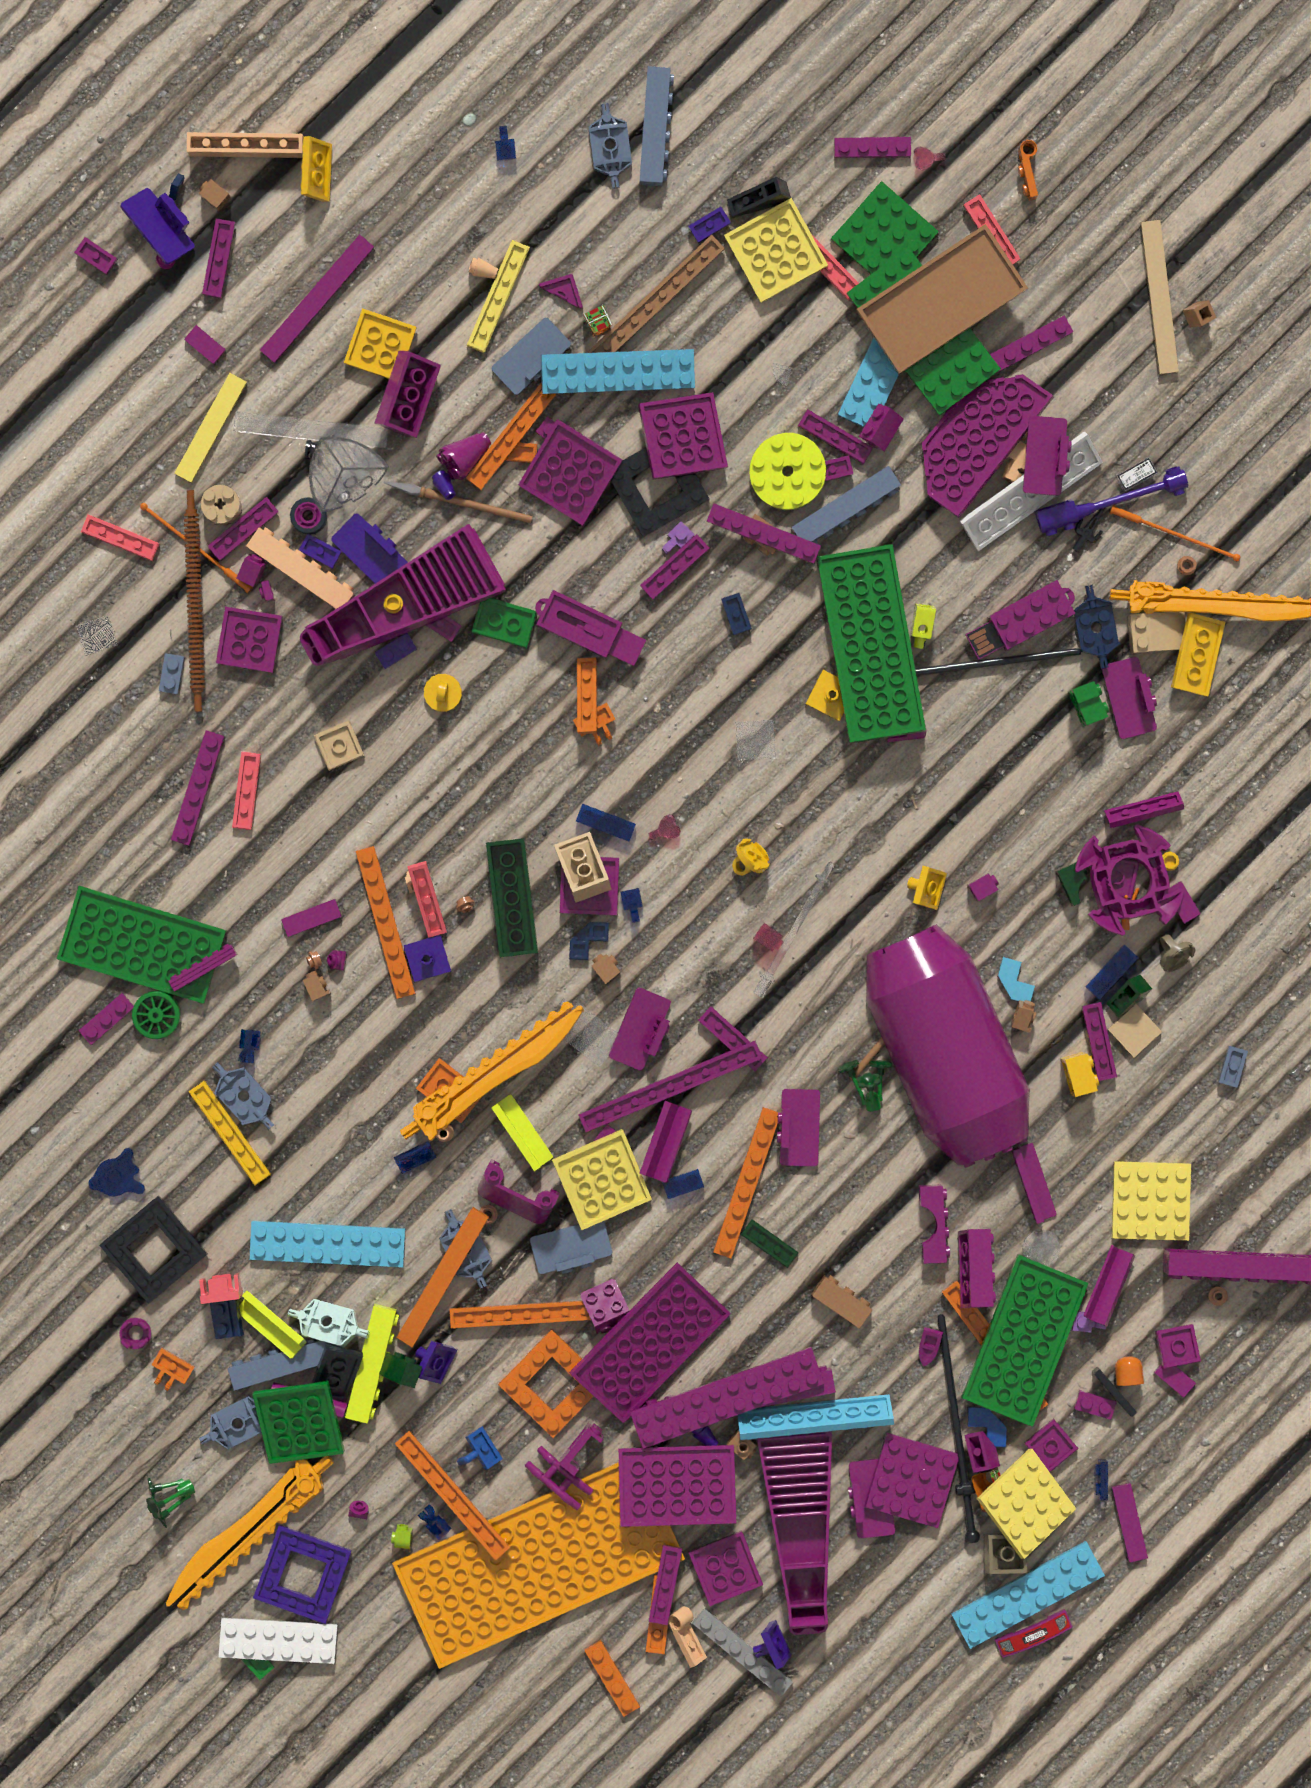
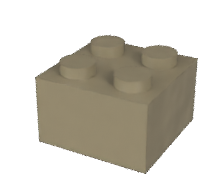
M1002 1533L984 1534L985 1573H1027V1557L1021 1559Z

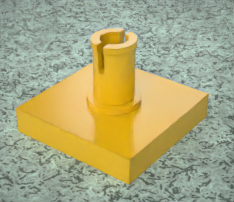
M822 670L806 705L840 721L844 714L838 677Z
M922 866L919 879L910 877L907 882L908 889L916 890L913 903L937 910L947 873Z

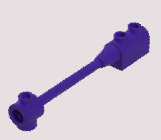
M1180 466L1165 470L1166 474L1162 482L1096 503L1092 502L1075 506L1074 501L1070 499L1038 509L1034 512L1041 533L1046 532V536L1058 533L1057 529L1064 527L1065 530H1070L1076 527L1075 523L1096 512V510L1163 489L1169 493L1173 492L1174 496L1184 494V489L1189 486L1187 476Z

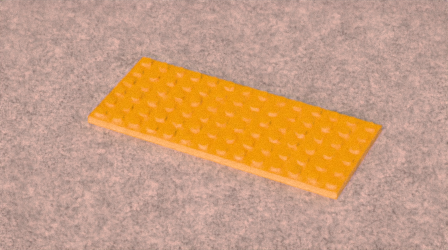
M619 1462L581 1478L582 1481L593 1489L590 1495H587L573 1483L567 1488L565 1492L581 1504L578 1510L565 1503L552 1491L489 1519L488 1522L510 1546L496 1561L470 1530L466 1529L392 1563L439 1669L658 1572L663 1545L680 1548L671 1525L620 1527ZM683 1552L681 1553L680 1562L685 1560Z

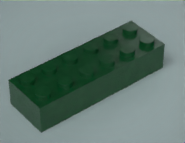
M525 838L486 843L499 956L501 958L538 953Z

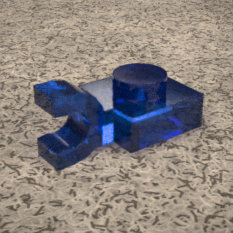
M499 126L501 140L495 141L497 161L516 159L514 139H508L507 126Z
M639 888L621 891L624 911L630 910L632 923L640 922L637 908H641L643 905Z
M241 1029L239 1048L243 1049V1051L239 1054L238 1061L254 1063V1050H259L261 1031Z
M431 1504L424 1508L428 1514L422 1511L418 1515L420 1519L427 1523L425 1527L438 1540L452 1529L439 1515H434L435 1511Z

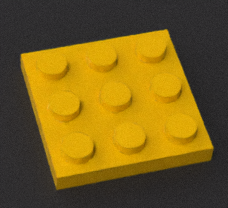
M362 308L344 364L389 379L398 351L410 350L417 327Z

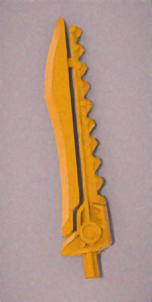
M1137 580L1130 586L1129 591L1110 589L1109 600L1128 601L1129 608L1131 609L1130 613H1140L1143 610L1146 614H1153L1154 612H1196L1230 615L1258 621H1290L1311 617V599L1303 600L1299 596L1294 598H1286L1284 595L1271 597L1266 593L1256 596L1251 592L1245 594H1238L1235 591L1222 593L1218 589L1208 592L1202 588L1190 590V588L1185 586L1180 589H1174L1172 586H1166L1165 583L1138 582Z
M564 1002L558 1013L555 1011L549 1012L545 1022L542 1020L536 1021L532 1031L528 1029L523 1030L519 1040H509L506 1049H495L491 1059H488V1057L482 1058L478 1068H468L464 1078L461 1076L455 1077L451 1087L447 1085L442 1086L441 1089L436 1090L413 1107V1117L415 1120L400 1130L402 1136L407 1140L422 1129L428 1139L433 1141L438 1135V1130H445L454 1119L490 1090L523 1070L538 1064L549 1055L572 1029L581 1013L584 1012V1008L578 1006L572 1010L573 1005L569 1002Z
M324 1456L314 1466L305 1459L297 1460L295 1468H290L246 1515L221 1534L205 1543L194 1554L178 1577L168 1597L166 1606H171L193 1583H196L197 1586L177 1605L182 1610L188 1609L191 1597L198 1599L201 1597L203 1587L207 1589L213 1587L215 1576L219 1578L224 1577L228 1565L231 1567L237 1566L239 1555H250L251 1545L257 1546L262 1544L264 1533L268 1535L273 1534L276 1523H286L288 1512L293 1514L299 1512V1509L303 1508L324 1489L321 1474L334 1464L332 1458ZM296 1476L297 1479L286 1490V1500L203 1579L201 1576L284 1497L285 1487Z

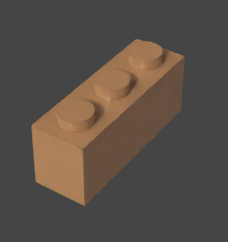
M824 1275L811 1295L860 1329L873 1310L870 1307L871 1303L863 1297L861 1299L855 1297V1292L849 1287L842 1288L839 1286V1281L833 1276L826 1277Z

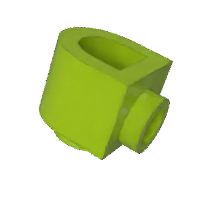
M397 1524L396 1532H392L391 1543L394 1544V1548L410 1549L413 1528H408L406 1524Z

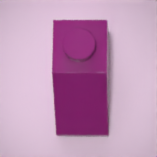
M983 1431L964 1435L973 1473L1000 1466L996 1447Z

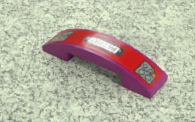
M1063 1609L1049 1615L1047 1619L1015 1633L1010 1632L996 1638L995 1642L1002 1658L1040 1645L1071 1629L1072 1624L1066 1610Z

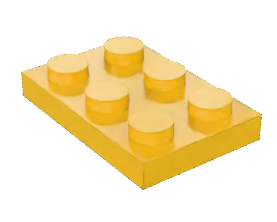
M311 136L303 137L301 195L322 202H329L332 144Z

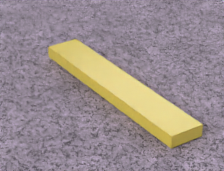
M514 240L511 241L469 338L468 347L485 353L530 247Z
M229 373L174 474L190 483L193 482L247 384L246 381Z

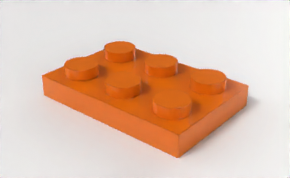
M439 1058L416 1089L428 1097L436 1090L441 1089L442 1086L447 1085L451 1087L455 1077L461 1076L464 1078V1076ZM479 1100L460 1114L456 1120L462 1123Z

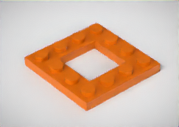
M551 1329L498 1385L554 1438L594 1396L579 1383L552 1410L526 1384L551 1357L568 1373L582 1360Z

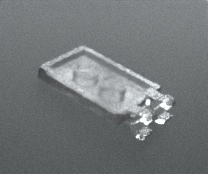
M562 998V1000L559 1002V1005L562 1006L564 1002L569 1001H567L565 998ZM577 1001L573 1005L572 1010L582 1006L584 1012L581 1013L564 1040L600 1067L609 1056L618 1032Z

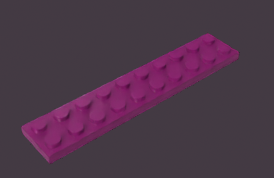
M808 1347L630 1411L644 1449L823 1385L824 1381L812 1347Z

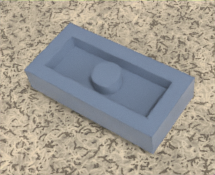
M165 653L159 686L160 692L179 695L184 656Z
M1228 1045L1218 1080L1219 1083L1238 1088L1248 1051Z

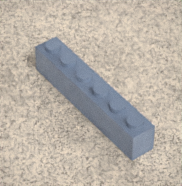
M648 66L639 185L662 187L663 181H667V170L664 169V162H668L669 150H665V143H669L670 131H666L667 124H671V112H668V105H672L673 93H669V86L674 84V74H670L671 68Z
M887 466L792 526L791 531L794 535L817 544V539L822 536L824 538L829 537L834 533V528L838 526L843 528L850 523L849 519L856 515L858 518L867 512L865 509L872 505L874 508L881 504L883 497L888 495L890 498L898 493V488L901 484L891 468Z
M310 1338L306 1340V1344L293 1359H290L277 1348L268 1351L269 1355L261 1356V1354H256L245 1362L242 1359L231 1362L232 1366H229L227 1369L235 1391L318 1366L325 1345L340 1346Z

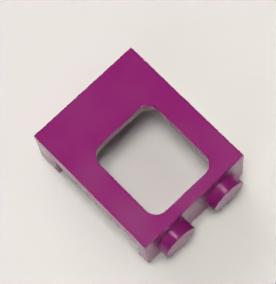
M587 1423L560 1457L559 1465L573 1476L579 1471V1464L573 1458L588 1439L593 1436L600 1443L603 1441L602 1429L595 1423L592 1425Z

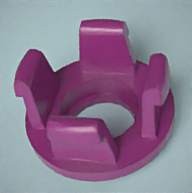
M137 1317L126 1320L120 1327V1342L127 1349L143 1348L151 1339L149 1324ZM133 1326H139L143 1330V1336L139 1340H134L129 1335V1330Z

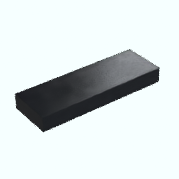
M1098 1367L1092 1370V1373L1116 1401L1133 1417L1137 1413L1136 1410Z

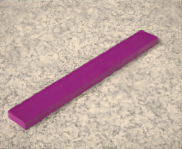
M359 234L263 345L260 351L273 363H276L375 247Z

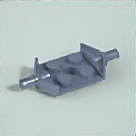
M606 103V111L605 105L601 104L602 117L589 126L594 171L611 177V188L615 189L614 181L616 182V188H620L618 176L632 166L627 122L611 116L609 103ZM613 140L616 146L609 150L605 147V142Z
M217 1062L212 1068L218 1073L220 1079L214 1094L242 1122V1125L260 1121L268 1130L271 1129L274 1124L267 1117V1112L272 1098L244 1067L225 1071ZM245 1090L249 1093L247 1101L239 1099L240 1091Z
M452 1209L444 1212L449 1225L439 1238L445 1252L464 1220H457ZM480 1234L456 1275L458 1277H473L481 1289L483 1286H487L482 1275L483 1271L492 1261V1258Z
M248 1395L234 1404L211 1414L210 1432L199 1438L202 1441L201 1444L204 1445L211 1440H215L226 1449H230L262 1433L253 1397ZM235 1418H240L243 1421L241 1428L233 1426Z

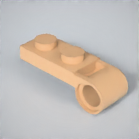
M683 1606L669 1616L668 1623L691 1668L698 1665L707 1656L690 1625V1622L693 1621V1613L688 1607Z

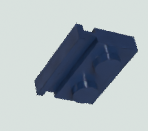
M238 1299L210 1303L215 1339L244 1335Z

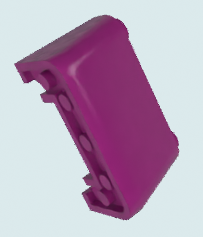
M491 1159L478 1185L479 1195L533 1223H544L549 1217L560 1192L551 1188L550 1191L546 1190L538 1193L535 1201L501 1185L500 1183L504 1177L503 1170L499 1167V1162Z

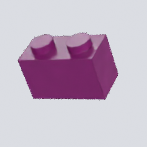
M878 403L859 437L873 448L885 452L904 418L891 408Z

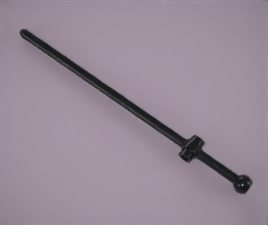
M1064 649L915 668L916 676L1070 657L1080 655L1081 649Z
M940 1314L938 1315L939 1331L943 1332L941 1347L961 1479L960 1484L955 1485L956 1495L963 1496L968 1528L965 1539L968 1543H977L980 1540V1534L975 1530L971 1494H975L976 1491L973 1483L968 1481L945 1316Z

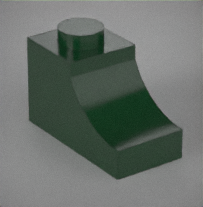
M1076 862L1055 871L1071 906L1081 903L1079 887L1083 880H1086L1085 875L1087 874L1086 869L1075 872Z
M1141 975L1127 980L1106 1004L1119 1018L1135 1004L1142 1001L1152 988Z

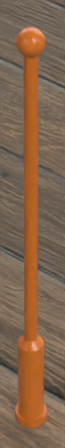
M146 503L140 505L141 510H146L184 541L188 539L149 509ZM196 547V549H200V553L223 570L224 574L243 588L247 594L252 590V586L236 579L237 574L225 568L201 548Z
M1112 505L1109 514L1120 516L1138 524H1146L1231 557L1234 561H1239L1241 558L1239 554H1231L1143 520L1141 516L1115 507V505Z

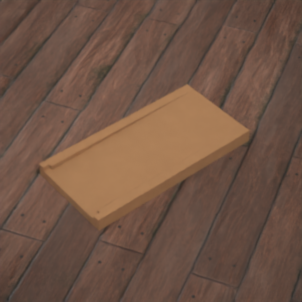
M985 224L857 308L856 311L897 373L901 374L1027 291L1028 287Z

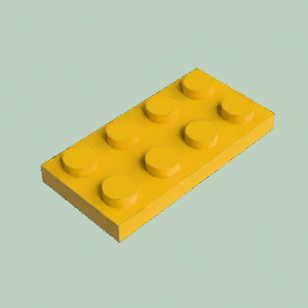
M1188 613L1171 688L1205 697L1209 696L1225 627L1224 621Z

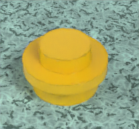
M391 594L385 598L384 607L389 613H398L403 607V601L400 596Z
M1166 852L1162 855L1167 871L1175 870L1178 867L1179 858L1175 853Z

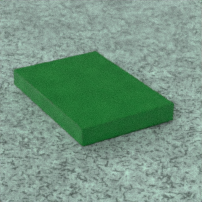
M489 598L479 604L472 633L527 649L537 613L528 608Z

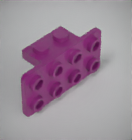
M1029 417L1023 479L1024 493L1053 496L1061 494L1063 476L1070 469V461L1067 460V455L1071 452L1072 446L1069 436H1066L1067 420L1065 418Z
M1132 657L1108 664L1109 668L1102 669L1119 737L1126 739L1155 731L1157 725L1153 711H1156L1157 701L1155 696L1151 695L1150 688H1152V682L1150 677L1146 676V673H1142L1139 658Z
M638 987L635 990L611 1047L609 1058L637 1070H643L649 1054L656 1056V1053L660 1052L662 1048L661 1041L669 1031L670 1021L665 1019L671 1001Z
M782 1090L781 1112H778V1124H781V1132L777 1131V1143H780V1164L783 1166L818 1165L819 1090Z
M878 1459L849 1463L851 1487H848L849 1499H853V1506H850L851 1518H855L858 1538L887 1536L895 1533L893 1515L864 1506Z

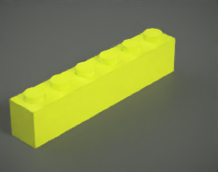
M378 1304L373 1306L367 1329L370 1333L364 1341L362 1349L363 1358L351 1392L345 1416L347 1419L367 1424L369 1419L373 1420L376 1408L372 1406L374 1400L378 1401L380 1389H377L378 1383L383 1382L384 1378L379 1375L386 1353H390L386 1351L388 1344L392 1345L394 1333H391L392 1327L397 1326L399 1315L396 1314L397 1309Z

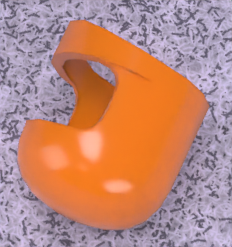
M1129 1356L1117 1360L1115 1364L1116 1385L1135 1386L1144 1384L1143 1366L1138 1358Z

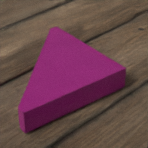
M573 273L539 283L541 289L579 309H583Z

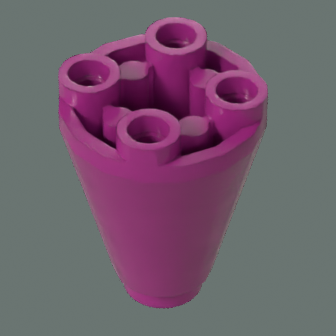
M477 433L441 447L436 457L442 465L446 466L448 469L447 473L452 480H463L489 449L491 441L485 433Z

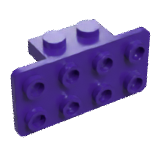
M145 188L121 203L120 208L165 264L172 263L194 249V243L184 232L190 222L166 192L157 198L151 189Z
M358 513L354 514L331 538L332 542L375 584L408 563L395 549L397 545L390 538L386 540L381 535L383 531L376 524L372 527Z

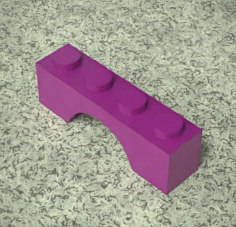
M942 1184L918 1185L919 1205L929 1209L936 1221L935 1231L932 1236L921 1243L922 1262L924 1264L947 1263V1258H950V1247L946 1246V1239H949V1228L945 1227V1219H948V1209L944 1208V1200H947V1189H943Z

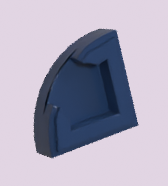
M179 173L171 183L169 197L174 201L177 199L179 187L183 185L185 179L184 175Z

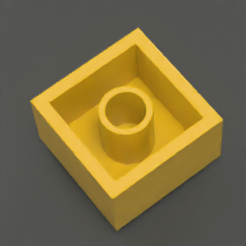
M1081 1052L1060 1058L1072 1096L1078 1097L1098 1091L1099 1080L1097 1075H1094L1092 1072L1094 1063L1091 1056Z

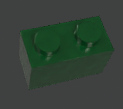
M395 1351L394 1355L386 1353L379 1375L398 1384L415 1389L422 1366L416 1364L415 1359Z

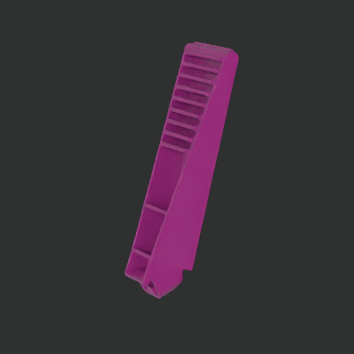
M467 524L325 617L307 625L300 634V641L309 659L315 666L328 664L357 654L497 596L506 591L505 583L474 528L472 529L470 524ZM396 594L401 597L403 601L401 611L394 614L386 611L384 600L388 595Z
M832 1431L757 1438L787 1604L789 1631L794 1635L823 1633L828 1628L827 1580Z

